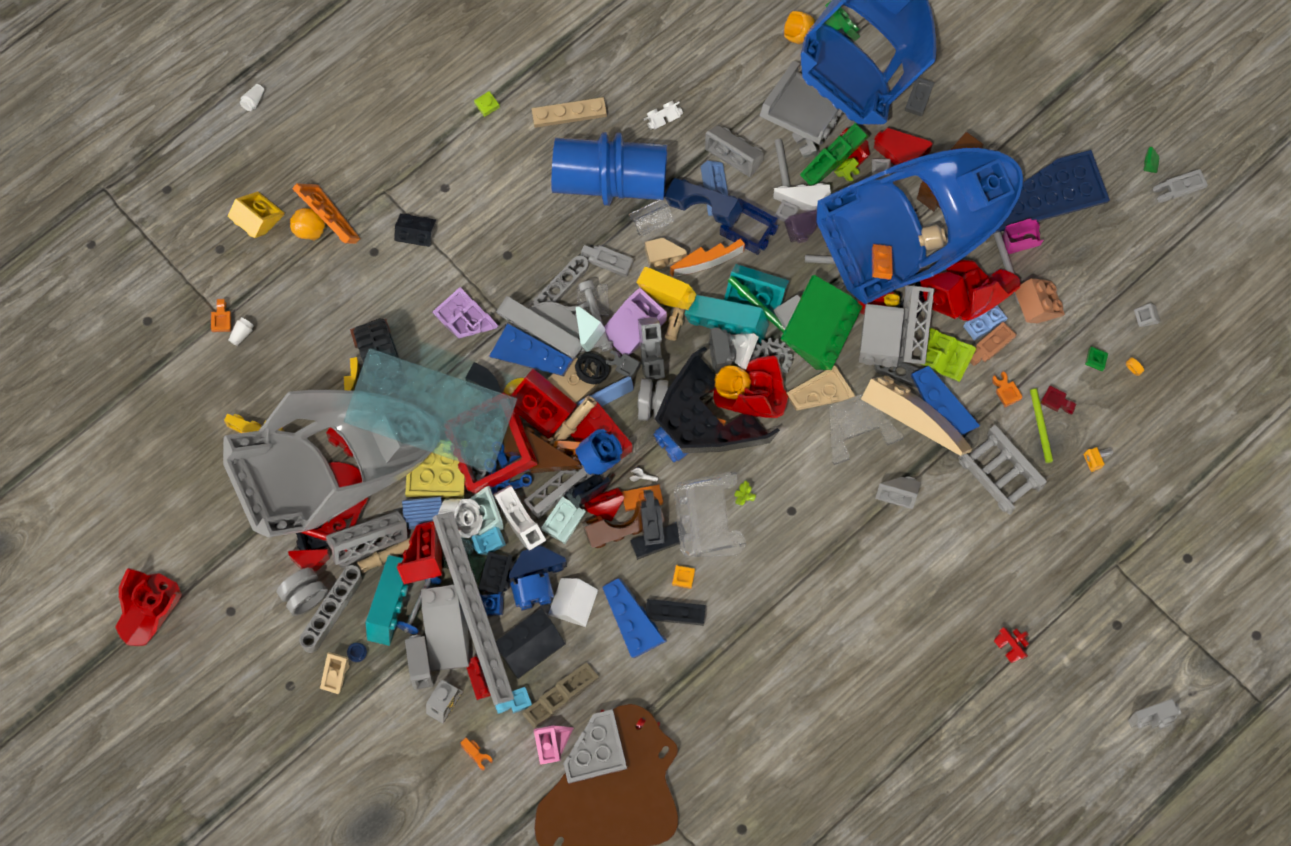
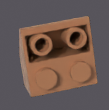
M1031 278L1022 283L1020 288L1015 291L1026 322L1038 324L1065 315L1063 304L1058 298L1056 286L1052 281Z

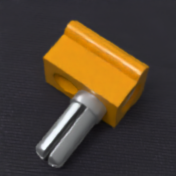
M1097 447L1088 449L1083 455L1090 471L1093 472L1101 469L1105 465L1102 457L1113 454V450L1108 448L1099 451Z

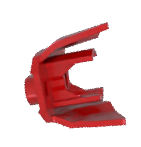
M972 260L958 261L946 269V272L960 275L964 279L970 306L959 316V319L963 321L975 319L988 312L1021 286L1020 279L1015 274L1000 269L987 276Z
M776 356L760 357L748 363L745 371L750 376L751 384L749 389H744V395L738 394L737 399H728L721 396L717 390L713 393V399L717 407L764 418H778L784 415L788 402L781 368Z
M127 568L119 585L122 615L115 626L117 633L127 645L144 646L148 644L178 603L182 595L178 584L160 573L148 575L136 569ZM163 585H168L165 590H161Z

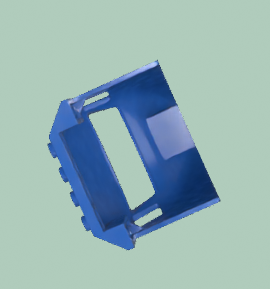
M832 0L808 30L804 38L800 54L804 81L809 86L817 89L822 97L829 99L835 108L842 110L851 121H855L857 124H885L890 104L936 60L935 24L929 0ZM841 5L853 9L864 17L896 49L895 55L884 72H881L874 61L851 40L835 28L824 23ZM902 63L904 73L890 92L888 81Z
M981 148L942 151L901 163L818 200L816 222L847 290L862 303L867 304L895 289L940 273L985 242L1008 218L1017 203L1023 186V174L1020 166L1014 159L999 151ZM890 173H894V174H892V175H890V176H888V177H885V178H883V179H881V180H874V179H877V178H879V177H881V176H883V175L890 174ZM918 176L929 186L940 205L948 228V244L926 257L925 246H920L918 238L919 235H922V226L911 202L904 192L893 184L894 181ZM873 244L892 246L893 275L891 279L872 277ZM937 261L930 269L915 275L922 267Z

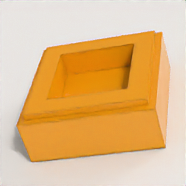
M676 565L672 586L691 589L695 569Z

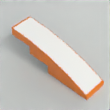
M740 238L726 248L722 243L707 252L700 247L670 266V274L673 277L712 268L743 253L745 244Z

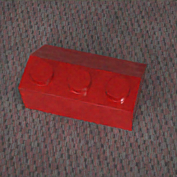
M534 369L527 374L510 395L517 413L548 439L577 406L575 402Z
M598 402L576 427L577 430L571 433V437L576 442H582L594 431L603 429L606 430L605 433L613 434L619 440L622 447L621 459L632 452V443Z

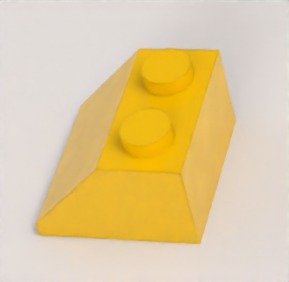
M257 191L236 198L228 217L234 224L244 229L249 236L257 238L265 235L285 213Z

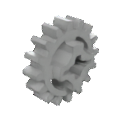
M769 338L767 343L761 340V346L755 345L756 350H753L751 361L759 358L763 351L764 356L762 357L776 356L779 365L782 358H784V363L780 365L781 372H788V367L792 365L790 361L792 360V354H788L790 353V347L785 348L784 342L779 344V339L772 342V339Z

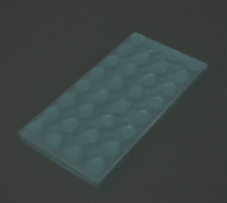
M369 348L343 422L492 473L517 398Z

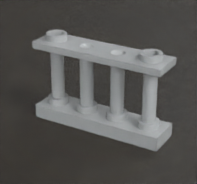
M994 425L988 431V440L969 455H959L958 459L964 469H968L998 502L999 508L1011 515L1015 509L1013 505L1015 501L1031 488L1039 492L1045 487L1047 481L1001 430ZM992 446H997L1001 450V454L983 469H980L974 460ZM1010 460L1014 468L996 483H993L986 476L1002 462ZM1018 474H1022L1027 479V482L1006 498L999 489Z

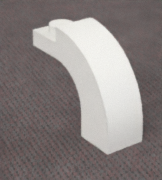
M511 485L494 494L509 525L528 550L546 541L537 523L530 518Z

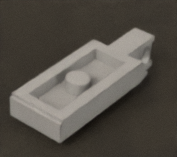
M584 245L581 251V256L588 258V262L624 277H627L634 262L633 258L600 245L599 247L594 246V248Z

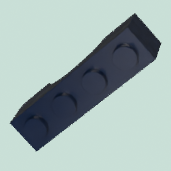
M674 178L664 195L669 206L683 211L695 204H707L712 207L711 212L715 221L729 227L734 225L742 211L739 200L735 196H727L717 190L712 191L702 185L691 184L685 179L679 180Z

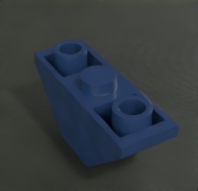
M543 546L524 550L509 574L510 583L518 584V579L530 575L539 574L540 577H543L544 573L551 571L553 573L564 570V567H567L566 559Z

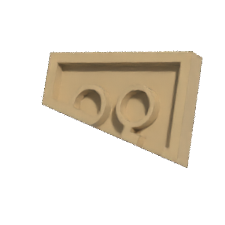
M833 366L832 370H826L787 392L788 399L796 411L855 399L854 393L836 366Z

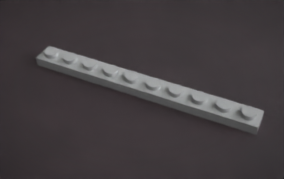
M453 512L435 515L432 518L493 703L498 705L514 699Z

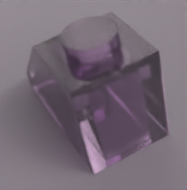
M817 210L792 215L784 221L790 242L797 241V243H803L808 241V238L813 234L818 225L816 222Z

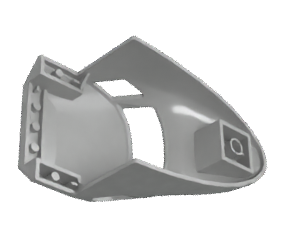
M347 390L290 391L285 395L259 431L224 436L223 465L252 530L269 538L317 528L367 497L400 480L417 468L433 452L439 442L441 433L439 424L428 412L414 404L394 397ZM296 419L315 421L296 433L278 430ZM328 427L333 428L345 440L352 451L361 473L362 483L339 488L326 458L308 440V437Z

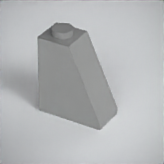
M412 635L409 639L405 640L412 686L414 690L433 687L426 639L424 636L421 637V635Z

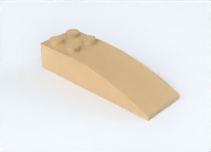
M886 375L870 380L861 400L960 456L972 451V447L952 424L931 405L911 393L910 388L905 385L899 386L895 384V380Z

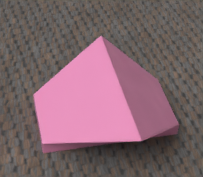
M553 725L534 729L540 765L560 761L563 750L574 729L573 727Z

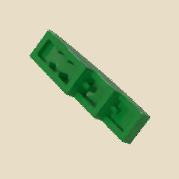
M854 123L843 136L839 135L828 148H824L802 171L800 176L810 186L818 184L841 165L869 135L857 123Z

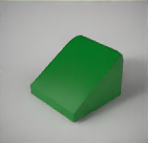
M1149 147L1146 152L1143 170L1157 173L1160 158L1153 147Z

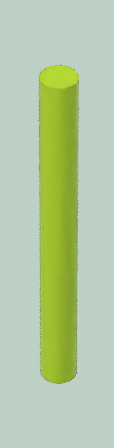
M1031 389L1030 394L1045 462L1050 463L1053 461L1038 390Z

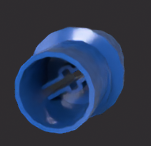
M602 132L599 140L555 138L552 158V193L601 196L605 206L611 205L613 197L664 200L667 145L624 142L621 133H616L613 141H609L607 132Z

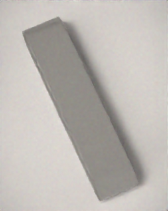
M508 296L505 297L496 311L504 319L573 360L582 348L579 339Z
M350 565L343 570L301 634L299 641L306 652L313 653L318 650L362 583V575L357 566ZM351 573L358 574L354 580L348 579ZM341 589L347 590L344 596H338V591ZM329 606H336L334 612L329 613L326 611ZM325 622V626L322 629H316V624ZM313 638L314 643L312 645H305L307 639Z

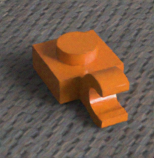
M217 299V312H211L212 332H231V312L226 311L225 299Z
M465 738L460 742L461 747L478 764L481 770H485V767L481 764L483 760L493 763L489 755L480 754L478 751L480 747L474 740L469 741Z

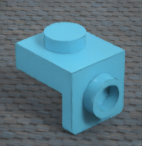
M494 527L482 535L472 536V545L478 554L487 555L488 551L494 552L506 545L499 527Z

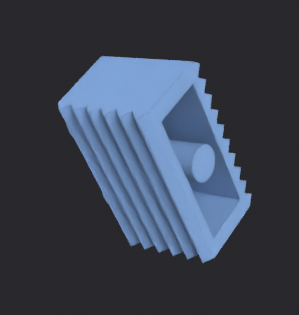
M441 496L402 500L403 519L406 521V527L415 529L418 524L433 521L432 517L438 515L442 506Z

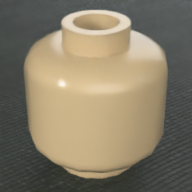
M937 224L922 228V235L918 236L920 246H925L927 251L943 248L944 242H947L944 228H940Z

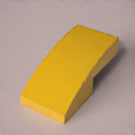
M354 357L350 358L351 376H344V390L356 391L359 381L360 364L358 358Z

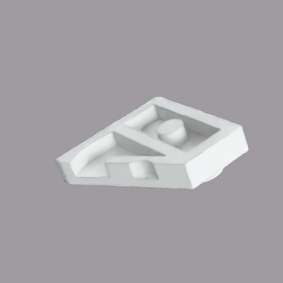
M754 333L731 335L732 344H729L730 351H734L735 363L743 369L747 368L759 338Z

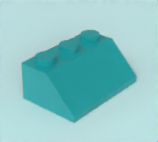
M735 264L730 277L734 276L743 286L746 285L750 289L749 291L776 316L773 310L783 304L789 280ZM728 282L724 297L725 301L754 306L745 297L742 298L737 293L738 291Z

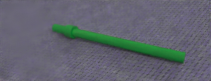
M731 276L728 282L738 291L737 293L742 298L745 297L755 307L762 308L766 318L784 333L785 329L778 317L749 291L750 289L746 285L743 286L734 276Z

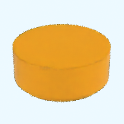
M1131 357L1126 362L1127 368L1136 376H1140L1144 372L1143 366L1136 359Z

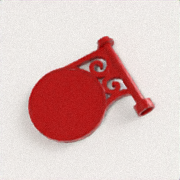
M341 462L328 463L339 488L362 483L360 470L356 467ZM368 497L332 518L329 524L327 521L320 529H311L300 533L327 541V535L346 529V519L353 517L349 528L356 525L361 511L367 504ZM335 524L342 525L341 527L336 526V531L333 529Z

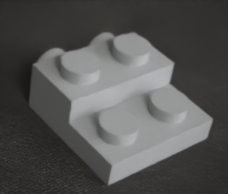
M1172 698L1135 712L1128 722L1131 728L1137 726L1140 729L1149 725L1150 722L1152 728L1159 727L1164 729L1177 719V715L1181 714V710Z

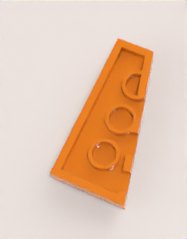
M296 183L292 188L339 236L342 242L356 244L361 239L319 185Z

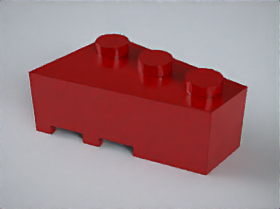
M434 521L418 524L409 540L410 545L408 549L403 552L404 558L402 562L397 565L404 584L442 575V546Z

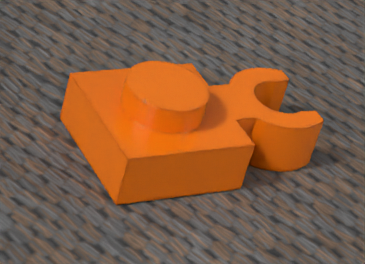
M1003 371L1001 373L1003 380L999 381L996 376H993L992 382L995 386L999 387L996 389V393L1006 408L1022 400L1023 397L1013 381L1007 382V374Z

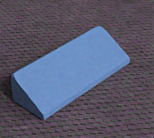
M706 161L701 165L703 186L706 189L717 190L728 196L723 163ZM707 205L708 215L713 216L711 212L712 207Z
M628 376L590 396L602 407L633 391L632 379ZM584 399L580 400L577 403L578 406L584 401Z

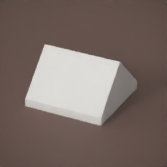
M561 578L548 615L586 627L598 590L580 579Z

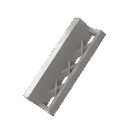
M906 286L898 358L900 362L925 364L934 294L933 288ZM919 291L928 292L927 300L923 304L919 300ZM922 309L925 313V319L919 322L916 315ZM920 328L923 332V338L917 342L914 332ZM916 347L921 352L920 360L911 359L912 351Z
M584 467L579 471H560L523 502L537 519H540L558 504L562 496L566 498L565 493L571 487H576L594 474L586 473ZM563 475H573L566 482L561 483V477ZM548 487H558L550 495H546V489ZM535 498L543 499L535 507L530 503Z
M396 511L327 535L326 540L332 549L333 562L337 565L403 542L407 539L406 521ZM401 530V535L392 537L395 532ZM384 537L381 542L374 543L377 538ZM365 543L362 549H356L359 544ZM348 550L345 555H338L339 551Z

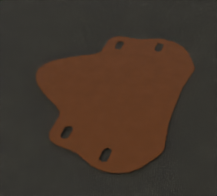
M633 704L622 705L613 709L627 769L569 784L565 773L537 807L534 829L539 846H553L559 837L564 838L561 846H653L668 841L675 834L678 826V815L673 797L666 783L665 775L667 769L677 756L678 748L676 743L660 730L656 720L649 711ZM641 717H644L646 722L640 730H637L635 727ZM664 746H667L669 748L668 753L663 759L659 758V753Z

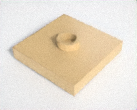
M577 357L572 361L564 376L552 374L547 379L576 404L599 385L585 383L577 376L575 370ZM587 368L586 373H589V376H590V377H591L592 375H594V374Z

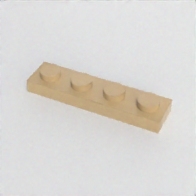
M604 97L532 108L535 128L607 117Z

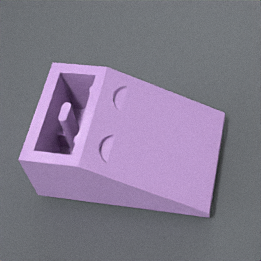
M639 288L623 303L604 326L608 340L613 341V346L622 355L623 353L630 355L640 346L638 319L657 317L661 326L667 321V312Z

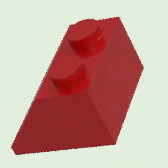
M944 272L920 281L921 287L934 289L932 310L956 319L970 306L964 279L960 275ZM923 291L924 299L926 301L928 292Z

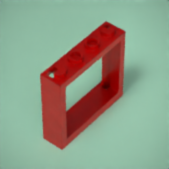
M505 392L444 422L446 428L444 430L445 435L451 440V450L454 456L458 458V468L465 476L466 480L464 483L468 491L476 494L486 486L492 488L538 465L513 400ZM502 406L522 459L476 482L456 428Z

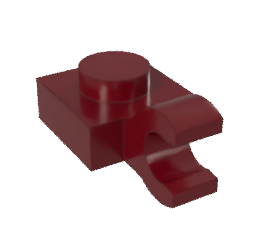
M1049 386L1041 400L1042 405L1056 412L1062 408L1070 415L1073 414L1077 405L1065 399L1066 393L1052 386Z

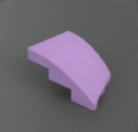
M461 287L432 312L458 339L498 327L494 320Z

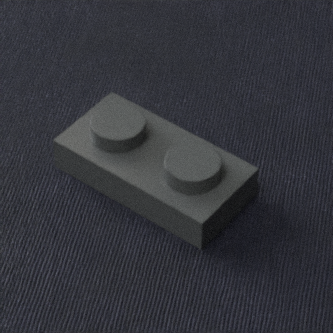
M919 77L916 79L905 107L906 112L918 116L923 115L934 82Z

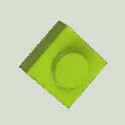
M490 91L474 100V104L484 117L500 108L499 103Z

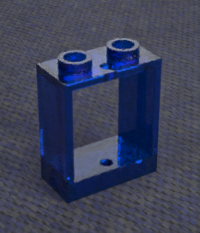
M738 198L742 207L741 213L767 225V230L758 244L732 231L733 226L729 227L722 224L719 235L732 242H736L741 238L745 244V249L759 255L761 250H766L769 244V237L771 235L774 236L777 232L778 218Z

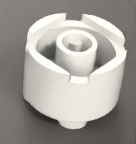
M472 499L444 500L438 513L439 515L453 512L461 538H469L472 535H476L481 529L483 521L482 515H480L478 510L480 506Z

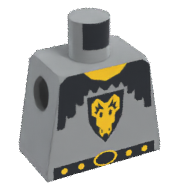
M441 679L426 703V714L444 724L463 691Z

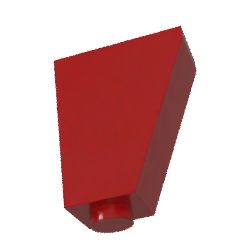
M886 128L875 136L873 148L886 159H890V162L896 166L928 155L931 152L933 143Z

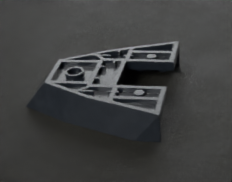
M705 347L692 353L667 389L655 417V421L683 453L724 452L771 443L780 431L778 428L767 433L752 415L742 414L724 426L700 399L717 390L714 380L716 375L701 359L707 350Z

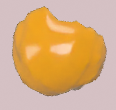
M792 11L784 26L785 38L792 43L803 44L808 30L815 23V19L810 14Z
M312 208L298 209L290 219L291 231L300 239L315 241L324 232L325 222Z
M734 365L722 367L714 379L717 392L728 399H737L738 394L744 395V389H749L751 384L749 374L744 369Z

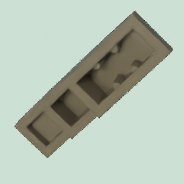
M586 662L559 681L554 688L542 695L537 702L525 709L522 713L534 729L586 690L599 676Z

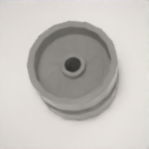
M641 379L637 408H639L638 420L648 421L651 416V409H654L655 420L668 389V380H658L656 391H653L652 379Z
M305 568L294 573L276 591L283 602H287L286 607L292 616H298L311 610L328 593L324 584L317 581L318 576L312 568Z

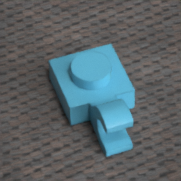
M523 687L512 691L514 699L496 705L497 713H503L510 708L513 713L530 707L532 704L526 688Z

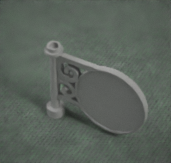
M584 281L578 286L580 292L585 293L587 301L575 307H580L584 311H586L587 307H590L592 316L602 323L592 290L595 288L593 281ZM542 302L529 308L575 338H580L577 315L575 314L574 316L572 313L576 312L575 307H567L555 302ZM517 327L518 330H520V331H522V332L528 334L529 336L535 338L534 336L530 335V334L527 333L526 331H524V330H522L521 328ZM605 331L592 349L599 347V349H602V352L613 349L612 345L614 343L608 340ZM583 347L581 348L579 353L585 352Z

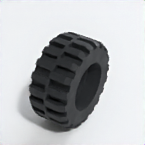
M379 318L356 326L353 330L355 340L375 393L384 395L407 385L405 372L385 319Z

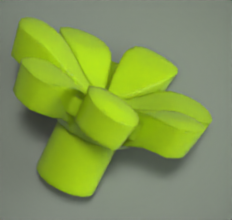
M744 481L739 486L740 491H735L734 496L738 497L735 501L736 504L744 505L746 500H755L756 495L750 492L752 487L749 486V482Z

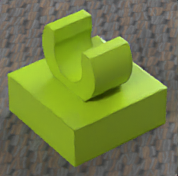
M854 158L846 159L834 173L838 177H844L847 181H853L850 173L852 171L854 175L859 174V170L855 168L859 163Z

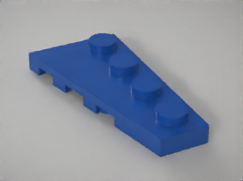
M508 323L489 355L490 358L560 376L566 374L573 361L568 356Z
M929 366L911 374L923 401L945 417L961 435L980 427Z
M618 578L602 587L631 658H636L667 642L666 638L658 631L655 623L647 616L644 608L635 600V596L622 579Z

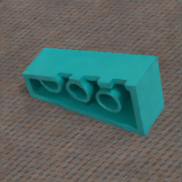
M696 295L689 310L685 311V316L692 325H700L710 329L719 328L726 330L731 335L754 333L759 337L757 343L760 344L761 340L765 339L769 327L766 315L760 307Z

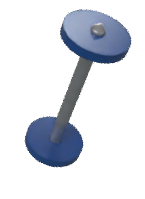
M438 577L424 579L426 582L422 589H428L430 583L440 585L441 580ZM421 593L408 622L397 621L396 626L405 631V633L417 635L419 632L417 628L411 625L422 602Z

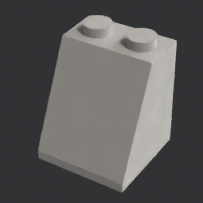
M866 304L862 323L859 363L897 367L904 308Z

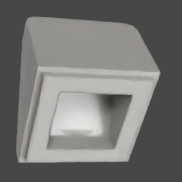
M1150 303L1134 309L1139 327L1161 323L1154 304Z

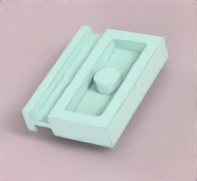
M562 496L541 527V530L566 544L585 516L586 511L581 508L576 509L571 501Z

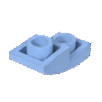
M997 305L981 316L967 321L963 327L975 341L998 327L1008 318Z

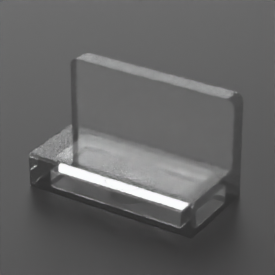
M658 200L628 214L641 237L674 222L669 206L663 200Z

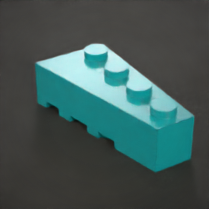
M391 555L387 557L366 619L367 641L388 646L391 644L398 615L402 610V601L408 591V585L403 583L397 569L398 563H401L403 558Z

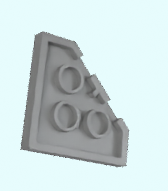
M613 709L592 715L569 756H567L563 764L568 784L627 769Z

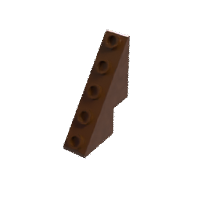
M503 417L504 453L508 457L521 456L506 417ZM525 425V433L538 462V465L528 469L531 473L582 469L579 458L574 455L572 457L567 456L563 448L558 445L556 448L551 446V441L542 435L540 438L535 436V431Z

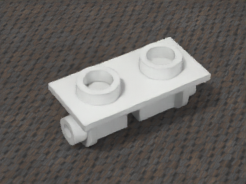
M670 101L663 105V110L658 112L657 109L648 112V117L644 118V121L649 120V123H647L649 129L655 130L665 125L666 122L663 118L665 116L668 122L680 118L683 111L680 107L677 108L676 106L680 102L674 104L673 101Z

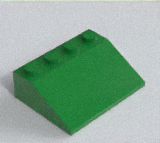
M812 275L781 340L814 369L832 370L862 306L847 293L816 275Z

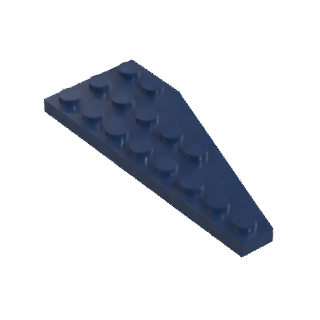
M1092 150L1058 158L1024 181L1020 197L1013 210L993 234L1004 231L1008 225L1030 218L1039 222L1108 203L1110 199Z

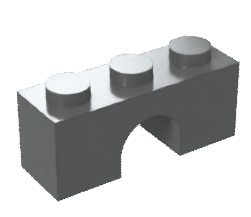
M657 317L638 319L642 373L645 379L665 378L664 362L660 350V341H662L660 322Z

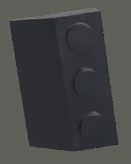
M542 608L495 641L500 657L517 679L524 676L566 645Z

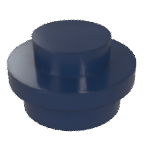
M353 643L347 649V656L352 662H361L367 656V649L362 643Z

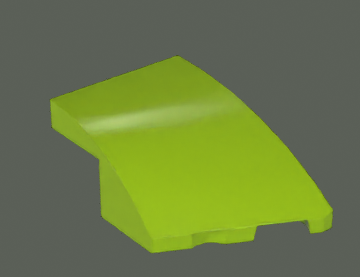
M929 328L925 364L921 365L924 367L929 366L934 372L960 382L977 348Z

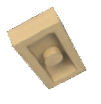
M328 652L320 689L336 694L341 692L344 675L349 669L348 657Z

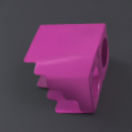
M1030 218L1006 226L1002 238L1008 254L1041 246L1044 240H1040V226L1036 222L1037 220H1031ZM1030 233L1033 234L1036 237V239L1032 240V238H1028L1023 240L1024 235ZM1013 238L1018 242L1011 243L1009 239Z

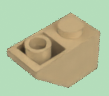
M664 238L645 242V252L651 269L655 268L658 270L667 265H674L687 256L685 249Z

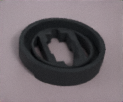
M585 353L578 357L575 363V370L577 376L582 381L596 385L602 383L607 378L609 366L601 356L594 353ZM585 362L584 369L582 370L581 364ZM594 362V365L597 366L596 373L590 377L589 373H586L588 363Z

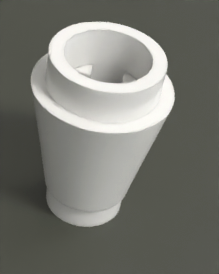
M255 84L241 97L240 105L247 111L256 109L265 91L264 88L259 84Z
M241 317L240 320H237L228 341L238 346L253 331L254 325Z

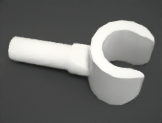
M635 468L631 471L637 475L631 476V481L635 482L639 479L658 481V477L643 473L641 468Z

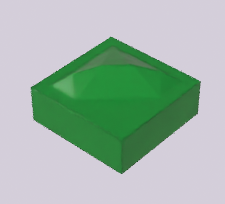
M1091 346L1088 349L1085 365L1103 371L1106 366L1108 353Z

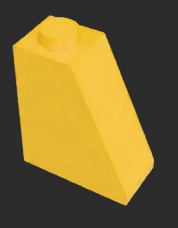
M648 267L643 268L636 282L656 303L689 310L697 295L689 284Z

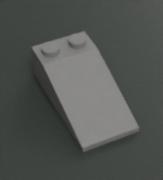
M455 585L421 589L422 613L431 671L469 667L468 624Z

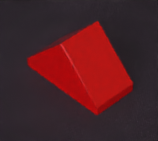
M328 549L288 551L291 561L301 570L312 568L315 573L330 559Z

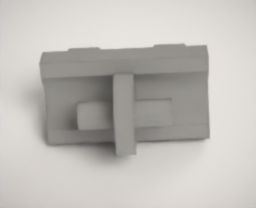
M792 133L797 144L804 140L807 142L806 145L799 148L804 158L812 155L816 157L820 153L815 142Z

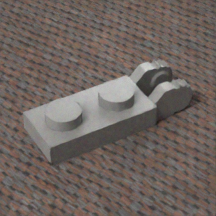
M1201 169L1166 180V182L1153 187V191L1157 193L1168 188V193L1162 194L1157 198L1158 202L1162 203L1171 198L1175 199L1207 188L1208 184Z

